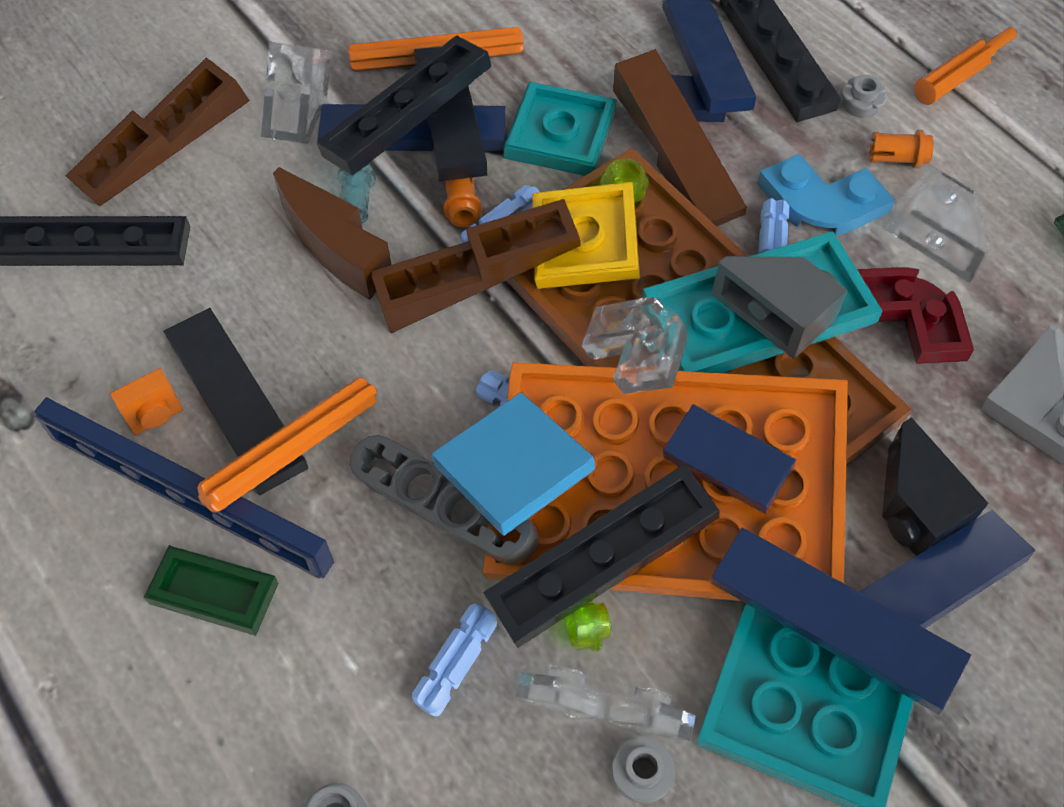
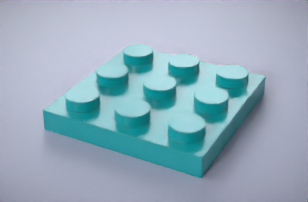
M745 603L695 745L844 807H886L914 700Z

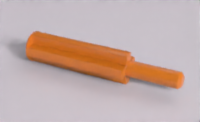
M1008 27L986 43L984 39H979L916 81L914 93L917 99L926 105L934 103L992 63L990 57L995 55L996 51L1014 40L1017 37V31L1013 27Z

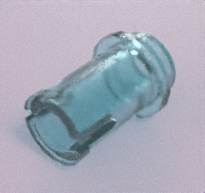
M368 164L353 176L339 169L337 179L342 184L340 198L359 208L361 223H364L368 220L370 188L376 182V175L372 171V166Z

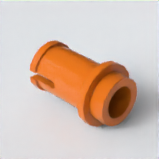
M917 130L915 134L873 132L871 140L874 143H870L869 151L871 163H912L913 168H919L921 164H929L932 159L933 136L925 135L923 130Z
M474 177L444 181L447 200L443 205L446 218L457 227H469L476 223L482 212V204L475 195Z

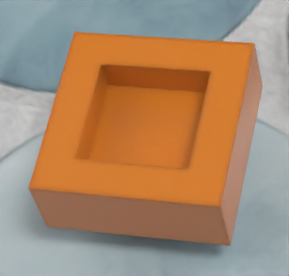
M161 368L110 393L134 435L146 429L159 427L167 422L171 416L183 411Z

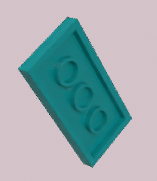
M833 231L750 256L805 257L819 269L833 275L837 282L848 290L836 321L811 344L875 324L882 314L881 307ZM718 266L643 289L642 303L676 371L723 373L785 353L712 295Z

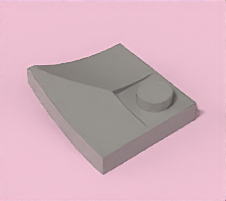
M1052 323L1014 369L987 396L980 411L1064 465V333L1058 326Z

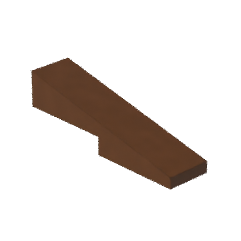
M654 49L616 63L613 92L658 152L656 166L665 179L715 226L745 215L746 204L657 50Z
M206 57L145 118H142L132 110L65 176L100 207L250 100L232 76Z
M561 199L467 228V242L371 271L390 333H394L581 246L580 236L565 200Z

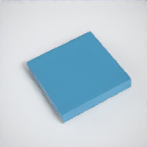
M522 392L431 453L434 466L503 536L595 470L594 457Z

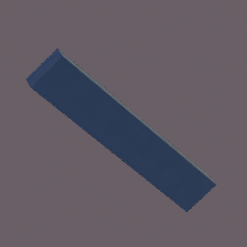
M47 397L35 409L36 419L52 440L319 579L321 577L324 579L334 564L326 540L243 497L238 498L220 512H211L206 505H202L198 498L197 486L206 478Z

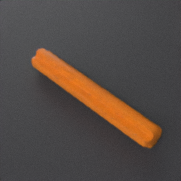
M519 27L357 43L349 46V61L353 71L416 65L414 49L440 47L456 35L488 51L489 57L515 55L523 52V33Z
M356 378L201 481L197 489L199 493L198 498L202 505H206L211 512H220L374 405L376 403L375 394L377 393L375 386L369 384L365 378Z

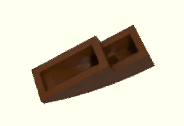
M278 167L273 172L281 204L291 226L304 246L331 274L346 286L370 300L377 292L371 271L392 265L388 242L363 230L357 206Z

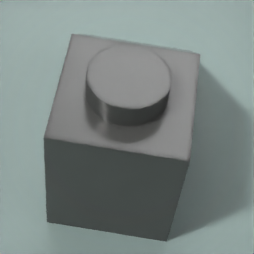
M726 256L718 264L712 295L791 358L795 359L836 321L848 290L839 284L833 275L819 269L805 257Z

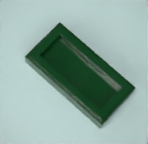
M169 545L144 598L150 605L256 636L279 583L274 575Z

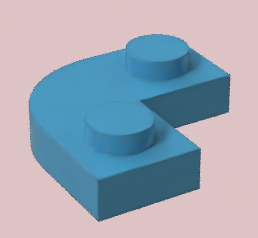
M800 154L760 171L757 183L769 198H773L776 201L783 199L788 203V220L792 224L799 227L801 222L804 221L818 227L834 228L835 235L848 233L890 213L895 203V199L867 168L827 185Z

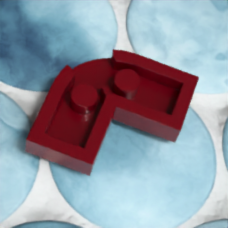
M916 268L857 269L882 309L878 322L905 321L916 364L969 360L974 347L961 303L954 291H950L946 295L934 284L918 278L920 269Z

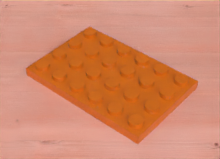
M512 362L507 402L522 392L594 457L595 470L529 517L539 532V543L535 553L527 561L519 565H506L485 554L483 575L486 579L502 581L679 468L680 466L663 457V449L694 404L795 458V467L766 514L694 475L720 510L719 519L609 590L741 601L713 585L711 578L742 527L844 583L848 380ZM491 523L489 524V529L504 543L506 541L516 543L521 536L516 529L503 536Z

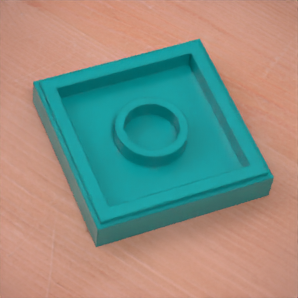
M529 81L504 145V159L586 176L597 169L616 112L617 99Z

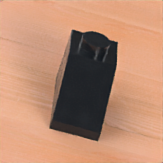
M911 417L902 423L888 448L882 517L887 521L889 531L894 539L902 546L908 547L917 556L976 520L989 503Z

